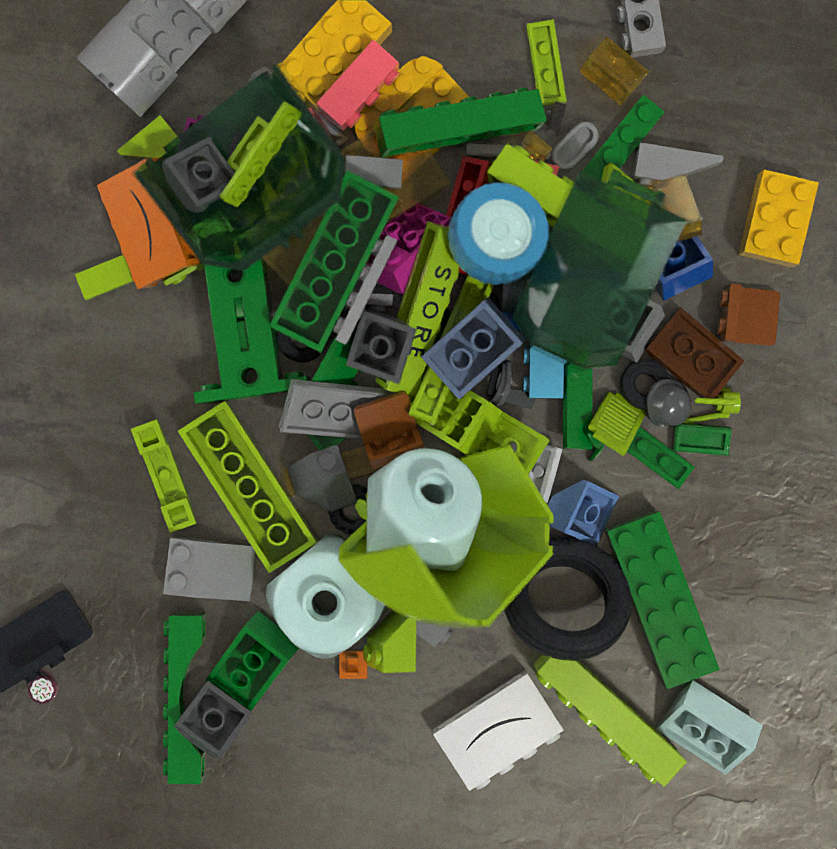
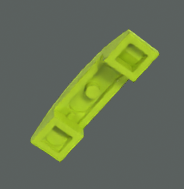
M158 419L131 428L139 453L143 455L160 500V508L169 532L172 533L196 524V518L183 478Z

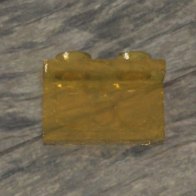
M608 37L592 52L580 69V72L589 81L597 85L620 105L625 103L649 73L645 67Z

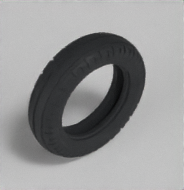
M566 537L549 539V546H553V555L531 580L541 571L552 567H569L579 570L588 575L600 588L605 603L604 616L594 626L584 630L567 631L556 628L545 622L534 610L529 598L530 580L505 607L504 611L507 620L516 635L526 645L542 655L568 661L583 660L597 656L613 646L622 636L628 625L631 615L632 598L626 576L610 555L591 543Z

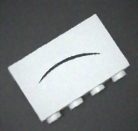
M524 670L434 728L433 735L470 791L473 788L479 790L485 787L491 781L489 778L498 772L500 775L505 774L514 767L513 763L518 759L523 758V760L530 758L538 751L536 748L546 742L549 745L561 737L560 732L564 730L531 677Z

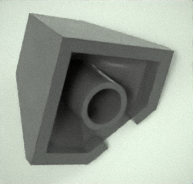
M338 445L311 453L287 468L296 495L331 512L356 504L357 498Z

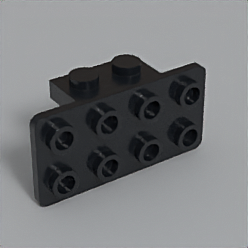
M61 590L0 628V692L6 691L24 679L28 684L42 675L41 668L48 664L51 669L66 660L63 656L65 653L92 637L93 631L67 590Z

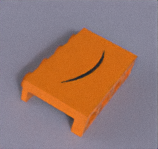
M163 158L144 159L97 185L101 201L105 205L111 220V226L116 233L121 246V252L127 261L131 277L137 289L153 287L157 285L158 281L184 268L194 267L203 263L179 198L165 179L162 168Z

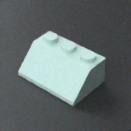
M692 680L678 693L656 730L726 775L755 750L763 725Z

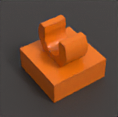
M345 650L339 654V679H367L368 665L364 661L363 650Z

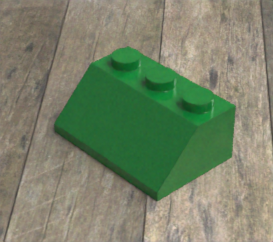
M361 315L346 345L335 340L336 337L334 338L312 379L313 382L358 385L354 379L359 371L362 373L364 371L350 367L346 363Z

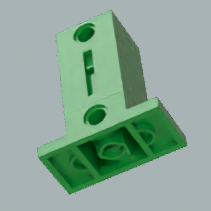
M255 252L239 254V259L231 260L227 256L211 258V263L204 264L221 384L200 386L201 391L194 392L195 404H208L288 392L291 379L311 381L310 377L304 376L301 372L284 374L285 379L282 377L276 330L269 326L274 314L266 261L261 256L256 255ZM237 271H242V279L239 282L233 283V274ZM255 369L258 374L257 380L249 384L246 375L250 370Z

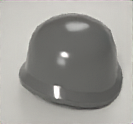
M662 379L650 388L647 395V409L651 423L663 427L680 425L686 421L692 409V401L683 384L672 379Z

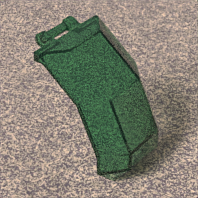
M614 169L607 183L582 171L579 172L548 238L545 252L537 262L513 315V319L529 348L580 372L617 365L686 222V219L660 208L666 195L665 192L660 190L657 192L621 176V172ZM617 186V187H619V188H621V189H623V190H625V191H627V192H630V193H632V194H634V195H636V196H638V197H641V198H643V199H645V200L651 202L652 204H649V203H647V202H645V201H643V200H641V199H638V198H636V197H634V196H632V195H630V194H628V193H625V192H623V191H621V190H619V189H617V188H614V187Z

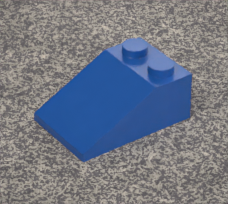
M673 198L648 209L644 228L650 232L649 237L652 238V242L641 262L663 301L712 278L713 259Z

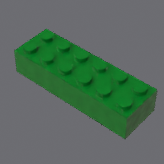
M347 170L269 325L271 328L319 352L323 350L399 197Z
M654 510L604 529L614 558L628 581L633 608L665 688L668 690L720 670L661 512Z

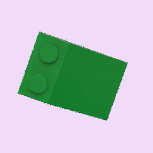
M257 611L244 625L205 681H209L246 709L252 711L299 650V647L287 637L280 627Z

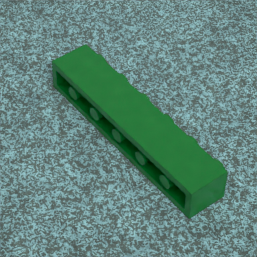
M520 88L514 90L512 94L503 95L502 92H495L483 99H477L474 96L462 99L460 103L450 104V101H443L431 108L424 109L423 106H414L409 108L407 112L397 113L396 110L386 111L380 114L373 127L381 158L535 131L539 130L547 119L539 89L529 91L528 88Z

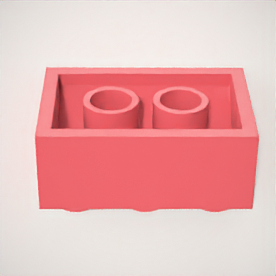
M373 40L316 103L319 113L342 131L347 126L352 128L360 120L362 115L359 113L366 105L371 107L381 95L378 93L385 84L390 86L399 76V72H397L399 62Z

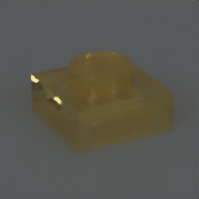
M531 130L522 142V145L525 147L524 149L530 154L529 157L535 161L539 158L544 162L553 149Z

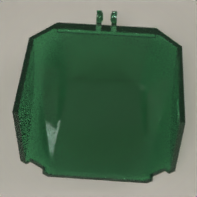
M280 60L272 66L273 73L267 77L261 73L164 146L163 149L166 153L160 158L153 161L150 157L133 172L136 179L203 265L245 271L277 246L281 245L285 250L289 248L290 243L287 239L292 235L299 239L304 237L305 234L302 228L340 201L346 161L344 153ZM284 102L289 103L302 112L297 125L289 132L279 151L274 154L265 167L264 173L256 180L248 196L238 207L219 198L209 204L204 211L192 212L182 204L167 183L162 168L164 160L209 136L224 159L228 161L258 116L270 123Z

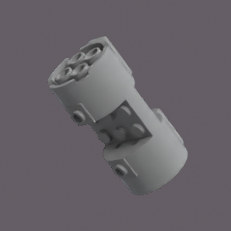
M130 0L76 58L131 110L141 117L178 77L176 71L211 33L217 34L247 0Z

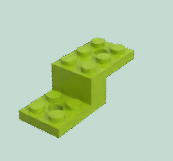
M428 365L425 367V370H424V373H423V378H424V376H425V374H426V371H427V369H428V367H429ZM449 390L434 426L415 418L416 424L466 455L516 443L517 450L515 454L528 475L550 441L547 437L506 414L471 390L460 399ZM408 395L412 406L415 396Z

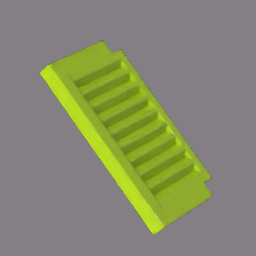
M607 392L588 428L594 432V438L624 456L647 411L633 407L618 392L615 395Z

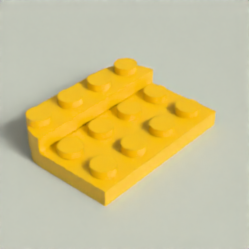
M421 56L407 62L397 71L399 76L390 86L385 84L378 93L381 95L371 107L366 105L359 114L362 116L354 125L355 132L360 144L372 157L381 158L373 127L381 113L390 110H396L397 113L407 112L409 108L414 106H423L424 109L431 108L443 101H450V104L460 103L462 99L469 97L443 69V65L426 56ZM442 147L384 158L403 160L402 186Z

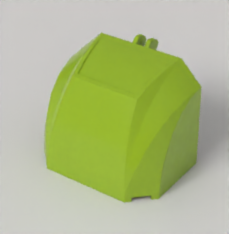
M510 445L458 458L474 474L481 490L482 499L478 526L464 564L459 569L450 571L427 568L412 544L367 552V521L339 547L338 561L352 579L374 599L403 616L427 624L454 628L488 627L553 555V546H549V524L553 523V513ZM359 499L355 504L356 510L360 517L367 520V502Z

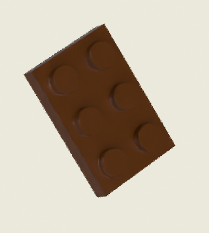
M681 307L644 350L700 398H715L744 362L740 356Z

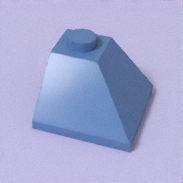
M582 480L552 496L548 507L553 513V523L549 524V526L597 546L619 496L593 483Z

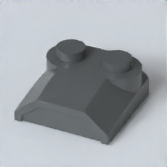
M210 136L164 160L162 164L167 183L182 204L192 212H202L209 204L218 200L235 174L212 142Z
M207 681L174 727L184 738L206 754L220 760L253 713Z

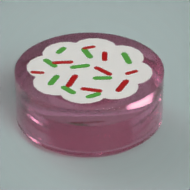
M49 675L37 677L30 682L28 687L30 698L39 704L50 702L58 692L56 680Z

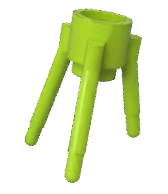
M723 387L719 392L720 394L715 398H696L695 403L712 404L714 409L719 412L689 417L683 423L729 418L730 414H738L741 406L740 393L731 392L730 388Z

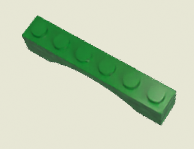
M172 613L169 615V620L164 621V636L168 637V648L164 649V664H168V675L164 676L163 688L164 692H168V703H164L163 718L168 720V731H164L163 747L168 748V759L163 761V775L168 776V784H202L205 779V752L184 738L175 729L174 725L185 712L183 694L189 665L198 649L206 641V613Z

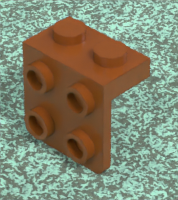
M730 283L724 286L719 299V305L722 307V316L717 322V334H720L719 340L722 342L752 345H774L777 335L780 293L775 290L743 288L742 284Z
M399 392L356 406L353 410L372 470L384 467L400 455L411 450L425 449L415 418L408 415L411 404L406 392Z

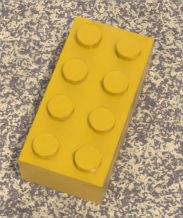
M337 0L275 70L276 74L285 84L319 112L316 103L373 40L379 45L382 44L392 32V23L366 0Z

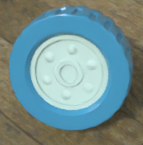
M492 183L480 186L462 200L453 214L448 232L450 251L460 268L480 282L498 285L500 283L507 284L513 280L516 281L527 274L545 252L546 243L549 238L546 215L538 201L520 187L507 183Z

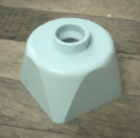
M415 449L400 455L373 473L368 478L367 552L412 544L427 568L450 571L459 569L464 564L481 515V490L472 471L461 460L447 452L435 449Z
M327 533L266 586L267 602L282 631L297 647L312 656L323 659L332 658L351 647L389 609V607L378 602L358 585L338 561L339 547L345 541L339 534ZM322 590L332 592L337 598L336 609L331 612L320 610L314 604L313 596Z

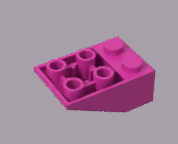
M411 201L384 227L379 239L384 241L386 235L396 239L397 242L377 282L404 295L427 222L449 227L451 218L418 202ZM370 254L366 264L371 266L376 256Z

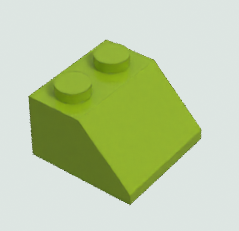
M392 610L367 637V645H364L363 657L367 665L382 673L416 672V620Z

